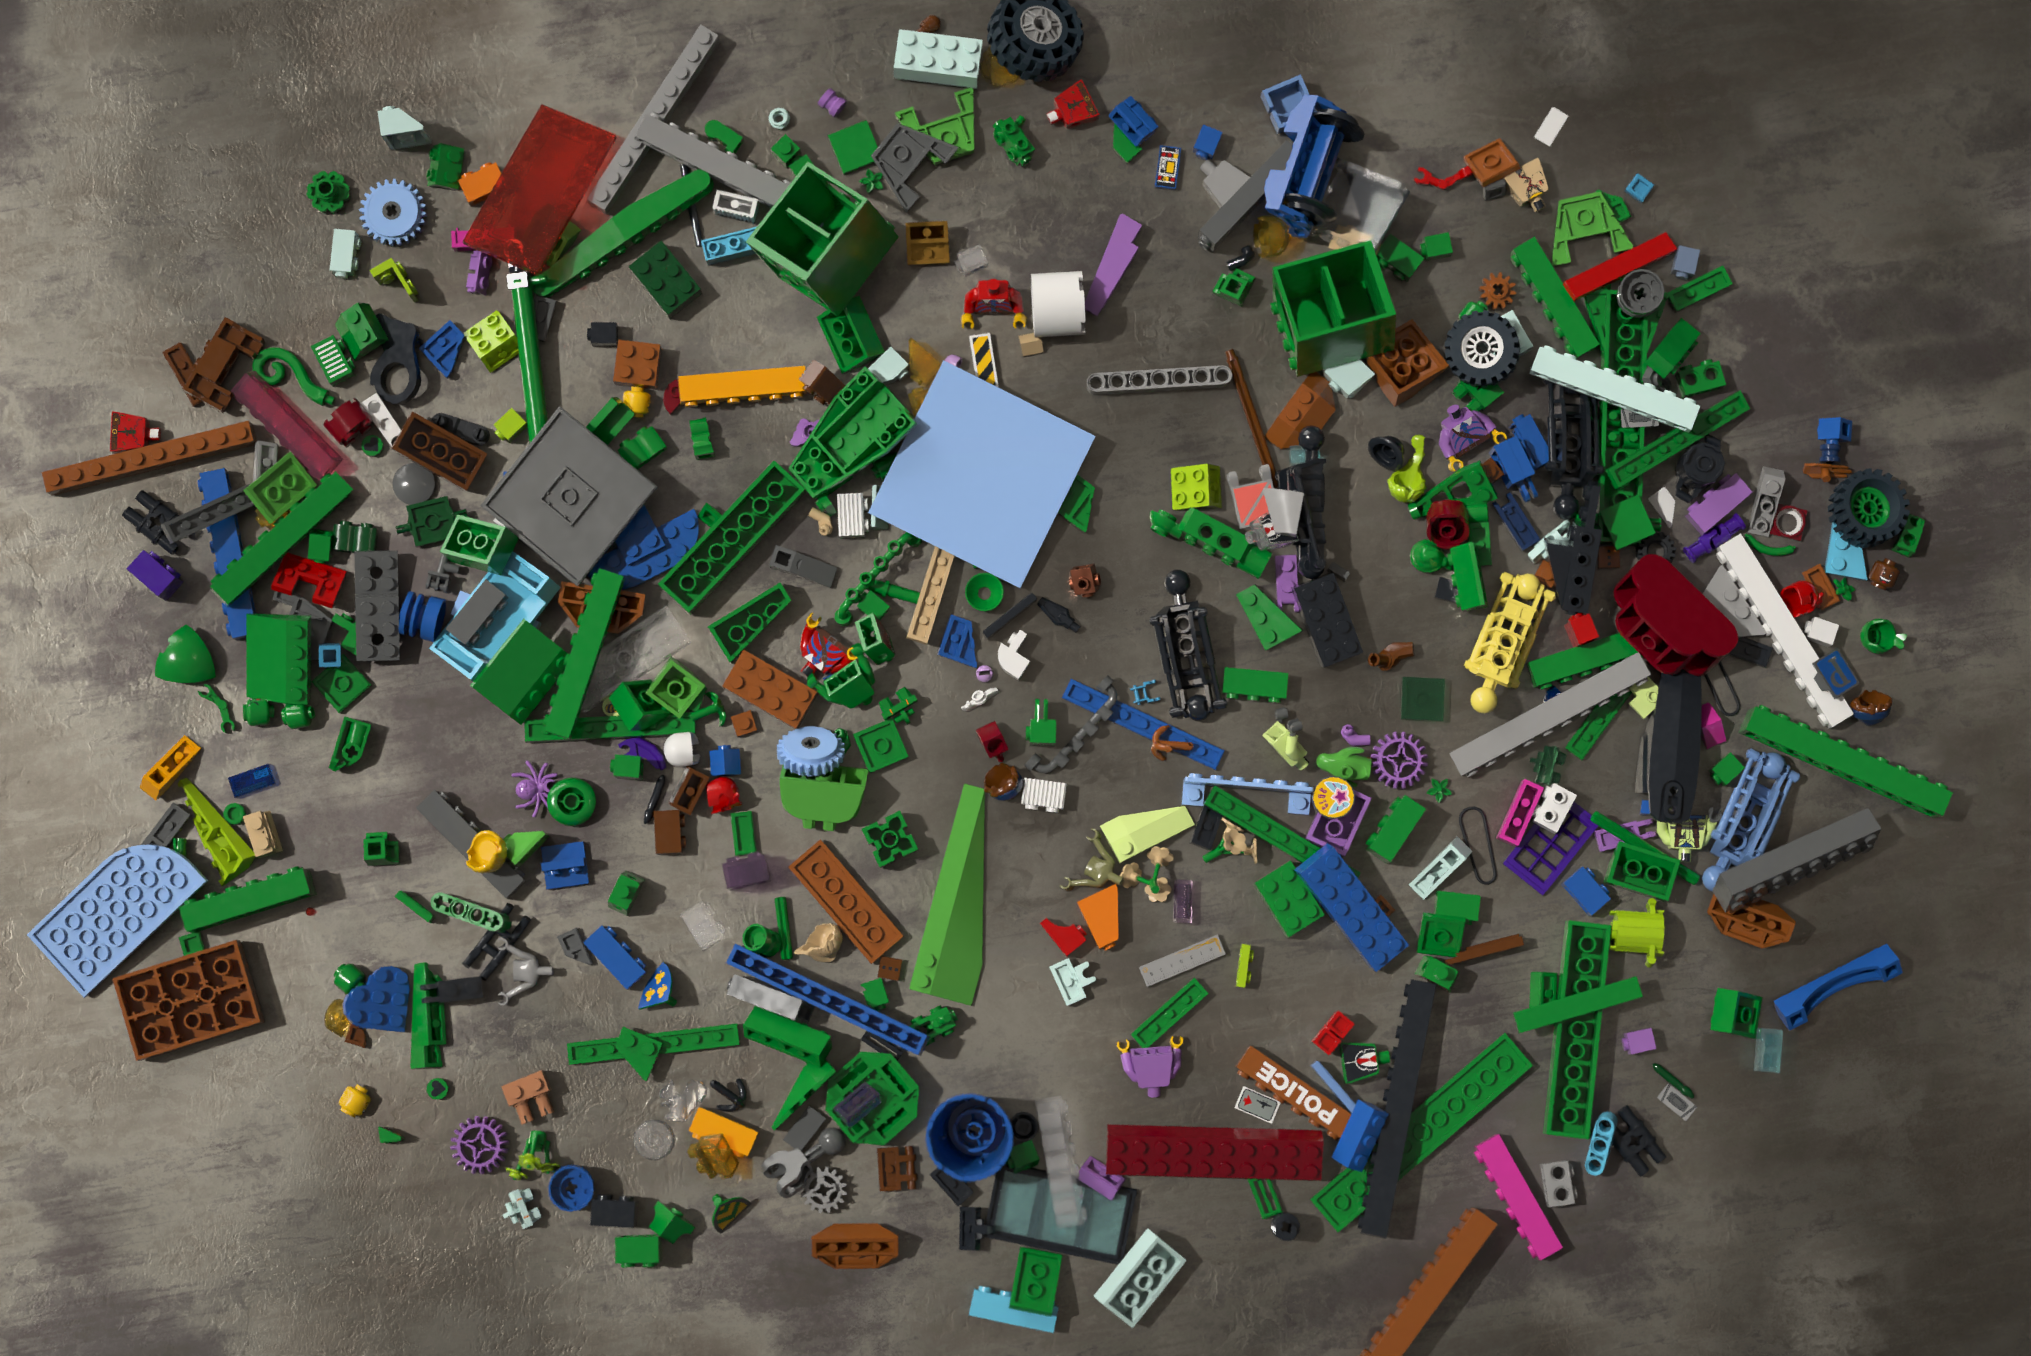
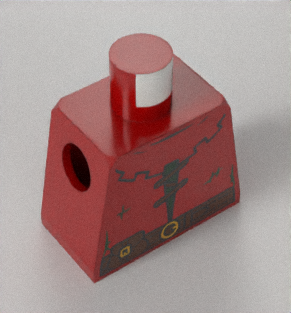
M1082 79L1055 97L1054 105L1056 109L1046 113L1051 125L1062 120L1066 129L1099 120V113Z
M112 411L110 452L116 454L148 446L149 440L160 441L161 429L149 428L150 422L145 417Z

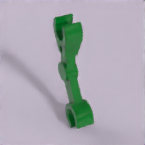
M203 684L209 689V693L203 695L202 692L198 691V694L212 701L220 709L223 721L221 723V730L227 733L225 725L231 723L232 730L235 731L236 724L230 719L227 708L228 703L220 699L210 685Z

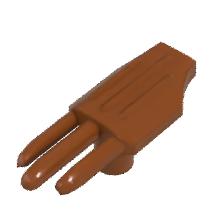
M1804 463L1803 467L1804 474L1809 475L1811 478L1822 479L1823 482H1829L1831 477H1847L1846 474L1841 473H1852L1849 467L1844 465Z

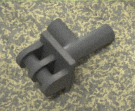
M441 554L437 572L428 571L426 589L431 587L435 591L440 589L447 593L451 579L450 575L445 574V572L459 574L460 566L448 563L449 559Z

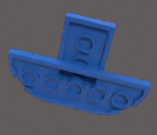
M644 505L616 539L615 542L619 548L605 554L588 574V577L592 579L594 572L598 573L599 568L625 577L622 590H628L672 569L697 542L699 521L695 509L656 528Z

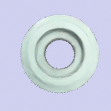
M783 108L772 110L769 115L771 126L776 129L785 128L790 122L789 113ZM782 116L783 121L777 122L776 117Z

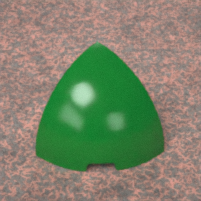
M187 624L169 637L168 642L170 644L164 653H159L156 661L155 676L162 680L176 683H195L216 677L214 664L206 645L199 635Z

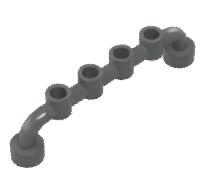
M1109 675L1096 687L1102 693L1106 690L1109 694L1108 700L1049 764H1041L1039 761L1042 758L1035 753L1024 765L1027 769L1031 771L1034 768L1040 773H1049L1058 766L1063 768L1070 760L1068 755L1073 750L1077 753L1085 744L1082 740L1088 734L1091 737L1099 729L1097 726L1098 722L1101 719L1106 721L1114 713L1111 708L1117 701V691L1111 684L1114 680Z

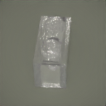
M703 901L680 915L701 950L705 951L725 939L723 933L726 930L720 921L715 922L712 917L715 914L709 903L705 905Z

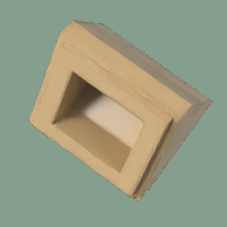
M1034 333L1019 336L1023 357L1044 353L1041 337H1034Z

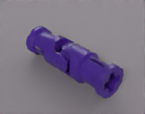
M1735 513L1725 523L1718 524L1698 537V541L1689 547L1685 546L1683 551L1692 563H1695L1697 558L1705 553L1709 554L1721 544L1730 540L1732 535L1746 529V525L1741 517Z

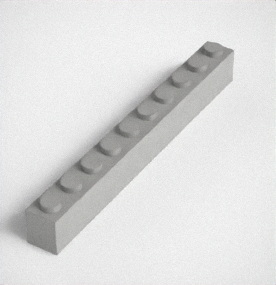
M700 24L588 196L587 201L591 206L606 215L609 213L650 150V147L634 140L645 115L654 113L662 118V122L667 124L719 44L720 40L717 34Z
M1639 652L1449 754L1461 776L1465 774L1469 777L1478 772L1477 767L1483 764L1485 767H1488L1497 762L1496 757L1501 754L1507 757L1516 752V746L1522 744L1525 747L1535 742L1533 737L1539 734L1544 737L1554 731L1552 727L1558 724L1561 727L1572 722L1571 717L1576 714L1582 717L1591 712V706L1598 704L1600 707L1610 702V696L1617 694L1619 697L1627 693L1629 686L1636 684L1638 687L1649 681L1647 677L1651 674Z

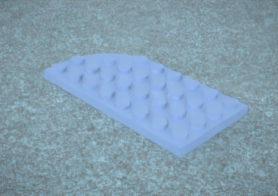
M151 844L124 848L104 860L40 921L27 936L83 997H87L184 904V901L189 900L208 880L186 857L170 848Z

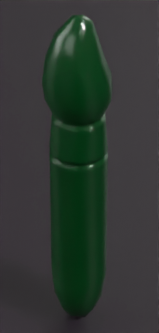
M1657 1063L1652 1064L1653 1069L1679 1090L1682 1095L1691 1099L1694 1098V1093L1688 1086H1684L1681 1081Z

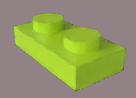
M1241 944L1236 987L1245 988L1246 984H1250L1251 971L1247 970L1248 962L1252 963L1254 950H1250L1251 945Z

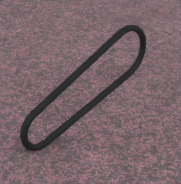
M1475 806L1467 807L1460 813L1459 825L1465 844L1469 848L1470 846L1462 824L1463 814L1468 810H1477L1483 817L1493 868V878L1490 881H1482L1478 875L1472 852L1469 857L1477 880L1481 884L1489 885L1495 881L1497 873L1486 816L1480 808Z

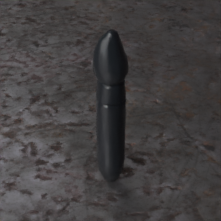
M661 775L655 784L647 809L644 812V824L649 823L653 818V811L656 808L665 784L664 775Z

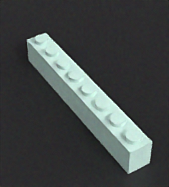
M1549 346L1539 347L1529 373L1688 433L1692 430L1700 408L1693 399L1684 398L1683 400L1677 398V394L1671 391L1664 390V392L1656 390V386L1649 383L1642 385L1637 383L1636 379L1631 376H1618L1616 371L1612 369H1599L1593 362L1586 360L1584 363L1576 360L1574 355L1568 353L1561 355L1556 353V349Z

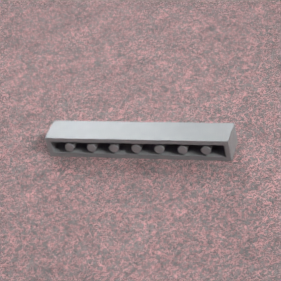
M654 113L645 115L634 137V140L694 170L701 169L707 172L710 178L748 197L758 199V202L770 208L774 206L791 183L787 180L782 182L776 179V175L767 170L762 172L756 169L757 165L752 162L746 161L744 163L738 160V156L732 152L727 151V153L720 151V147L712 142L706 144L700 141V137L694 133L689 132V134L682 132V128L674 123L668 125L662 122V118Z

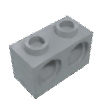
M1567 1160L1540 1164L1546 1207L1575 1204L1574 1199L1577 1198L1576 1187L1572 1186L1571 1177H1574L1572 1164H1569ZM1555 1167H1561L1563 1170V1175L1559 1179L1554 1178L1552 1174ZM1559 1188H1563L1566 1191V1197L1563 1200H1558L1556 1197V1191Z

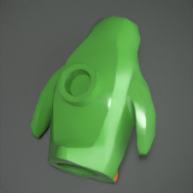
M1359 747L1344 748L1332 754L1322 753L1316 759V764L1320 769L1332 776L1343 778L1352 787H1357V784L1350 780H1368L1371 770V758L1358 755V753L1365 752L1364 749Z

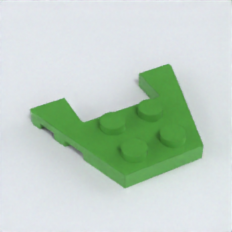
M971 87L954 93L961 113L920 126L914 108L910 107L895 112L896 119L905 126L960 147L950 160L973 153L974 104L973 88ZM929 151L927 157L934 165L943 163L941 159Z
M1601 192L1559 200L1552 256L1553 267L1571 263L1567 241L1609 232L1614 254L1633 248L1631 241L1627 238L1625 231L1618 223Z

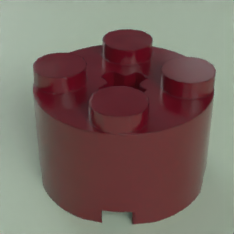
M353 398V403L350 400L343 403L331 414L332 420L329 422L326 419L323 424L336 441L347 448L355 442V437L360 433L362 435L366 434L372 428L370 425L372 423V416L356 398Z
M1458 500L1433 502L1427 512L1428 539L1442 549H1450L1461 545L1464 540L1466 541L1469 536V515L1464 503Z

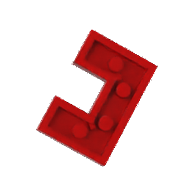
M287 553L283 557L276 573L271 590L292 596L298 580L318 585L312 597V603L333 608L346 578L347 571Z

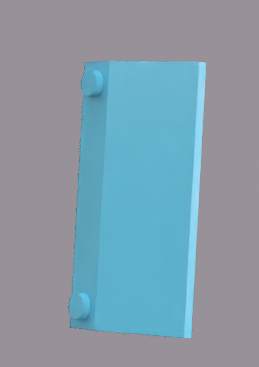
M512 551L502 575L488 572L429 649L470 680L474 681L520 622L525 619L530 624H533L561 587ZM486 579L509 597L506 600L508 603L501 612L497 611L493 616L494 621L490 627L484 628L481 631V637L478 642L467 647L449 633L446 628Z

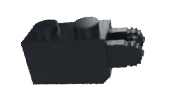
M481 976L443 980L433 984L420 985V990L423 991L437 990V997H424L421 999L422 1003H447L483 998Z

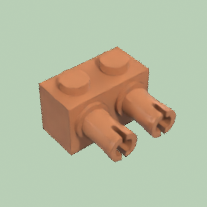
M544 1070L501 1086L508 1105L516 1108L521 1125L534 1120L527 1103L531 1098L536 1100L541 1117L554 1112L547 1095L552 1089Z

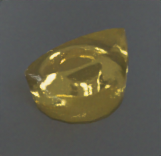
M336 999L331 1002L326 1010L324 1024L327 1029L342 1038L350 1021H348L343 1013L344 1000Z

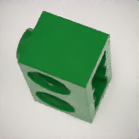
M1712 359L1700 362L1701 366L1693 367L1691 364L1681 367L1675 376L1682 399L1722 389L1726 382L1720 361L1713 362ZM1707 370L1715 374L1714 380H1709L1706 377L1705 372ZM1692 376L1695 380V384L1688 385L1685 381V377Z

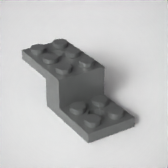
M354 551L356 661L400 660L398 551ZM375 566L380 567L383 571L379 578H374L370 574V570ZM376 633H380L384 637V641L379 645L374 644L371 640L372 636Z

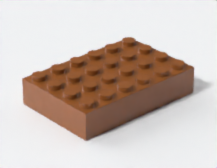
M241 940L227 942L112 978L136 1061H143L265 1022Z

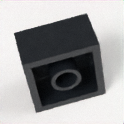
M609 1194L598 1195L597 1198L592 1199L590 1225L623 1228L637 1227L639 1200H634V1196L621 1195L619 1199H612V1195Z

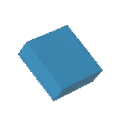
M1637 173L1625 189V192L1642 203L1654 184Z

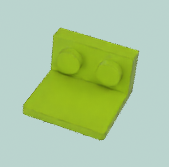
M391 257L370 270L379 285L391 283L397 275L414 302L418 301L415 295L419 293L411 280L405 279L408 274L399 261L395 263Z
M498 310L463 333L490 373L519 354L517 337Z
M1201 464L1171 469L1173 510L1190 509V507L1222 508L1220 466Z

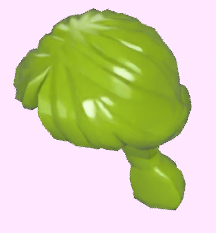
M1414 435L1412 437L1411 444L1416 452L1403 468L1394 472L1387 480L1390 493L1397 501L1412 503L1427 489L1426 480L1420 471L1421 463L1425 456V437L1423 435Z

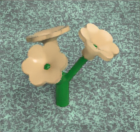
M1222 817L1221 820L1227 826L1223 838L1217 848L1202 856L1203 860L1208 863L1221 854L1238 855L1244 853V855H1251L1254 863L1257 864V839L1254 838L1251 847H1247L1245 835L1238 832H1244L1245 830Z
M1154 846L1151 848V851L1147 852V857L1151 859V863L1155 866L1153 878L1150 880L1142 878V871L1135 862L1126 864L1120 876L1124 878L1123 887H1134L1138 882L1147 884L1145 892L1149 895L1151 902H1165L1168 898L1167 895L1171 894L1172 888L1168 885L1166 878L1161 877L1158 879L1157 877L1160 867L1169 865V862L1173 861L1174 856L1168 848Z

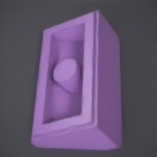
M1091 1156L1086 1160L1076 1176L1077 1179L1109 1200H1113L1126 1180L1121 1175H1106V1166Z

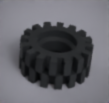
M1656 531L1654 535L1642 539L1636 548V558L1639 560L1643 556L1648 555V548L1654 543L1660 544L1663 547L1664 554L1662 557L1670 563L1673 562L1676 556L1674 541H1671L1670 536L1664 535L1663 532L1657 533Z

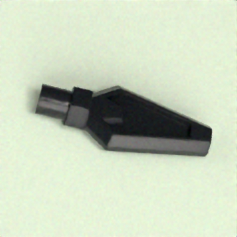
M1044 597L1038 601L1037 605L1055 626H1064L1066 629L1070 628L1075 633L1078 632L1081 626L1075 622L1074 618L1070 617L1067 608Z

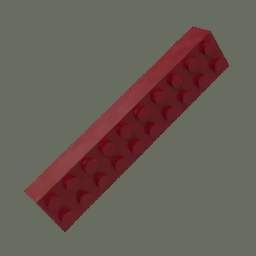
M1107 1124L1106 1175L1321 1180L1323 1134L1322 1130Z

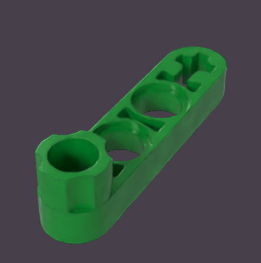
M439 892L431 898V907L435 911L479 927L504 933L506 930H510L512 922L507 914L455 896ZM439 899L450 903L449 907L439 904ZM459 903H462L464 911L458 915L455 908ZM480 909L483 914L482 918L479 921H475L474 913Z

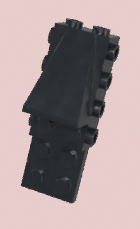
M1588 480V485L1583 487L1582 497L1585 503L1584 506H1580L1579 510L1581 522L1573 521L1572 526H1568L1567 538H1569V541L1545 537L1543 541L1559 605L1569 615H1575L1578 612L1588 614L1602 529L1598 524H1595L1601 486L1597 481Z

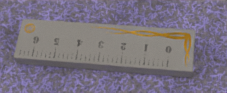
M1217 934L1139 967V970L1148 987L1223 956L1226 953Z

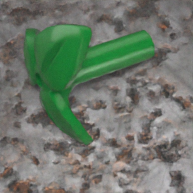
M707 692L706 696L714 703L690 713L691 719L696 721L716 712L719 714V727L725 724L726 720L724 705L716 693Z

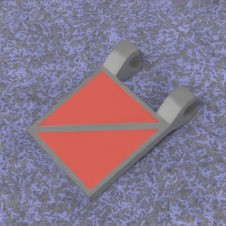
M1267 464L1259 468L1262 479L1259 482L1239 486L1238 476L1235 471L1229 472L1226 476L1240 529L1262 525L1261 519L1269 514L1265 496L1263 495V488L1274 489L1270 467Z

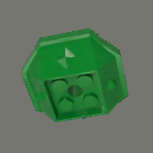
M861 1051L828 1079L825 1110L853 1143L885 1145L917 1117L919 1086L892 1054ZM866 1085L871 1092L878 1094L879 1103L849 1127L835 1109ZM864 1096L860 1097L862 1104L857 1100L852 1104L854 1108L852 1106L848 1107L847 1110L850 1114L846 1115L844 1111L842 1112L848 1121L857 1114L855 1109L858 1113L860 1112L855 1104L858 1103L862 1110L864 1109L863 1105H869L867 1101L864 1102L862 1098L866 1099Z

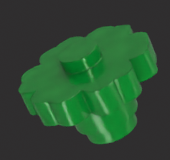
M321 171L314 175L312 178L313 183L307 185V197L312 201L313 208L321 213H326L328 210L331 213H336L342 210L345 206L344 201L350 199V187L345 184V178L335 171L329 174Z

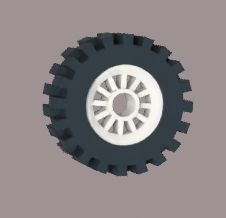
M1483 310V312L1472 311V314H1465L1461 316V320L1455 321L1453 328L1447 333V340L1445 341L1447 363L1452 373L1463 383H1469L1470 386L1488 388V385H1498V382L1505 381L1508 375L1513 373L1519 361L1520 344L1516 330L1506 318H1502L1496 312L1493 314L1489 313L1488 310ZM1483 333L1482 339L1479 338L1478 334ZM1486 334H1489L1490 336L1485 340ZM1474 335L1476 336L1477 341L1472 339ZM1480 343L1488 345V351L1484 354L1476 351V347ZM1498 344V348H1491ZM1466 348H1467V349H1474V350H1472V351H1470V352H1467ZM1488 355H1489L1491 358H1493V360L1490 361V362H1489V359H1488V357H1487ZM1479 357V363H1476L1475 360ZM1485 358L1487 363L1482 364V359Z

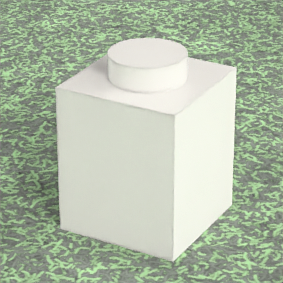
M1814 617L1806 622L1803 633H1806L1805 637L1807 640L1830 647L1833 645L1839 625Z

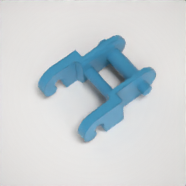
M1156 680L1143 682V686L1139 687L1133 685V688L1130 689V691H1134L1136 699L1133 703L1140 705V702L1143 701L1151 703L1161 700L1160 697L1149 699L1147 696L1146 685L1157 683ZM1138 689H1143L1145 698L1140 699Z

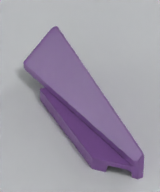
M1120 214L1085 300V310L1095 316H1098L1101 309L1104 308L1138 252L1139 247L1134 245L1133 242L1141 231L1142 225L1124 214Z

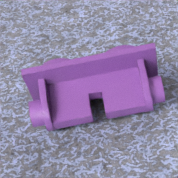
M475 250L471 254L469 269L476 271L475 274L468 273L466 288H468V293L475 294L477 292L486 296L489 286V272L492 266V254L484 250Z

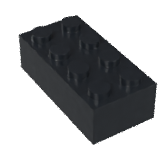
M1330 572L1316 579L1291 587L1321 667L1324 668L1363 653L1334 573Z

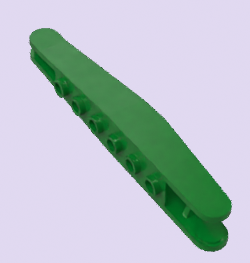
M698 169L627 206L549 269L540 274L541 276L546 275L548 281L536 284L533 291L538 296L550 298L581 278L583 280L592 274V270L597 267H604L610 262L611 258L622 255L627 251V248L642 242L645 236L657 232L662 228V225L668 221L675 220L680 216V213L708 196L714 189L713 180L707 172Z

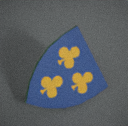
M665 962L661 963L648 980L640 999L639 1010L662 1003H667L671 1007L676 1005L677 1000L671 996L672 973Z

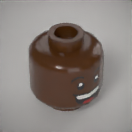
M1887 558L1884 561H1875L1868 576L1872 581L1871 584L1885 591L1887 588H1893L1900 574V570L1895 567L1896 562Z

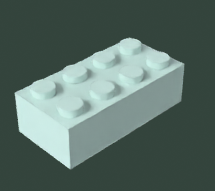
M899 29L894 62V78L977 88L982 40Z
M1147 1228L1095 1293L1094 1297L1133 1328L1187 1260Z

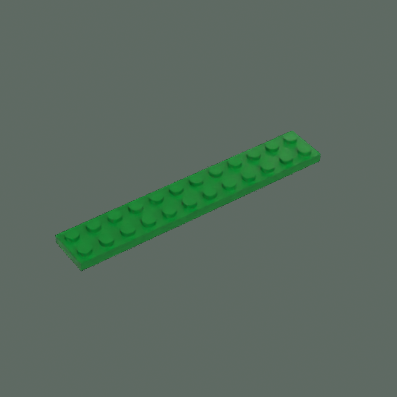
M1503 1033L1411 1112L1398 1181L1533 1066L1506 1033ZM1375 1143L1372 1152H1377L1378 1144ZM1372 1152L1362 1172L1345 1168L1310 1198V1201L1337 1232L1341 1231L1366 1209L1362 1207L1364 1194H1369L1370 1186H1366L1368 1173L1373 1174L1374 1165L1370 1164Z

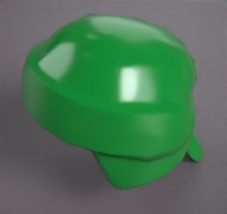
M1873 619L1867 622L1862 627L1860 634L1864 648L1874 654H1883L1894 647L1904 649L1903 641L1907 638V634H1896L1894 625L1887 619Z

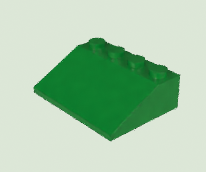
M246 614V697L263 698L267 701L285 704H308L311 699V616Z
M523 619L470 686L522 725L558 680L560 673L563 674L566 666L563 663L567 652Z

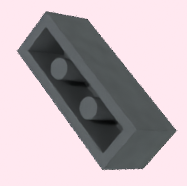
M485 579L447 626L446 630L467 647L471 644L475 645L481 637V631L484 628H489L493 623V616L497 611L501 612L508 603L506 600L509 597Z

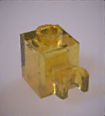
M923 387L912 389V393L908 394L914 419L929 389L924 390Z

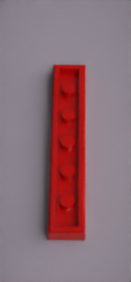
M1665 232L1564 281L1563 286L1573 301H1576L1625 277L1634 270L1642 269L1675 253L1677 247Z

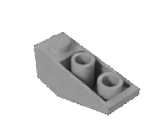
M1762 467L1748 533L1769 537L1786 479L1783 470Z

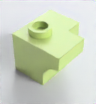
M1647 677L1649 681L1638 687L1636 684H1633L1629 688L1635 697L1628 704L1642 719L1655 709L1658 695V686L1649 677Z

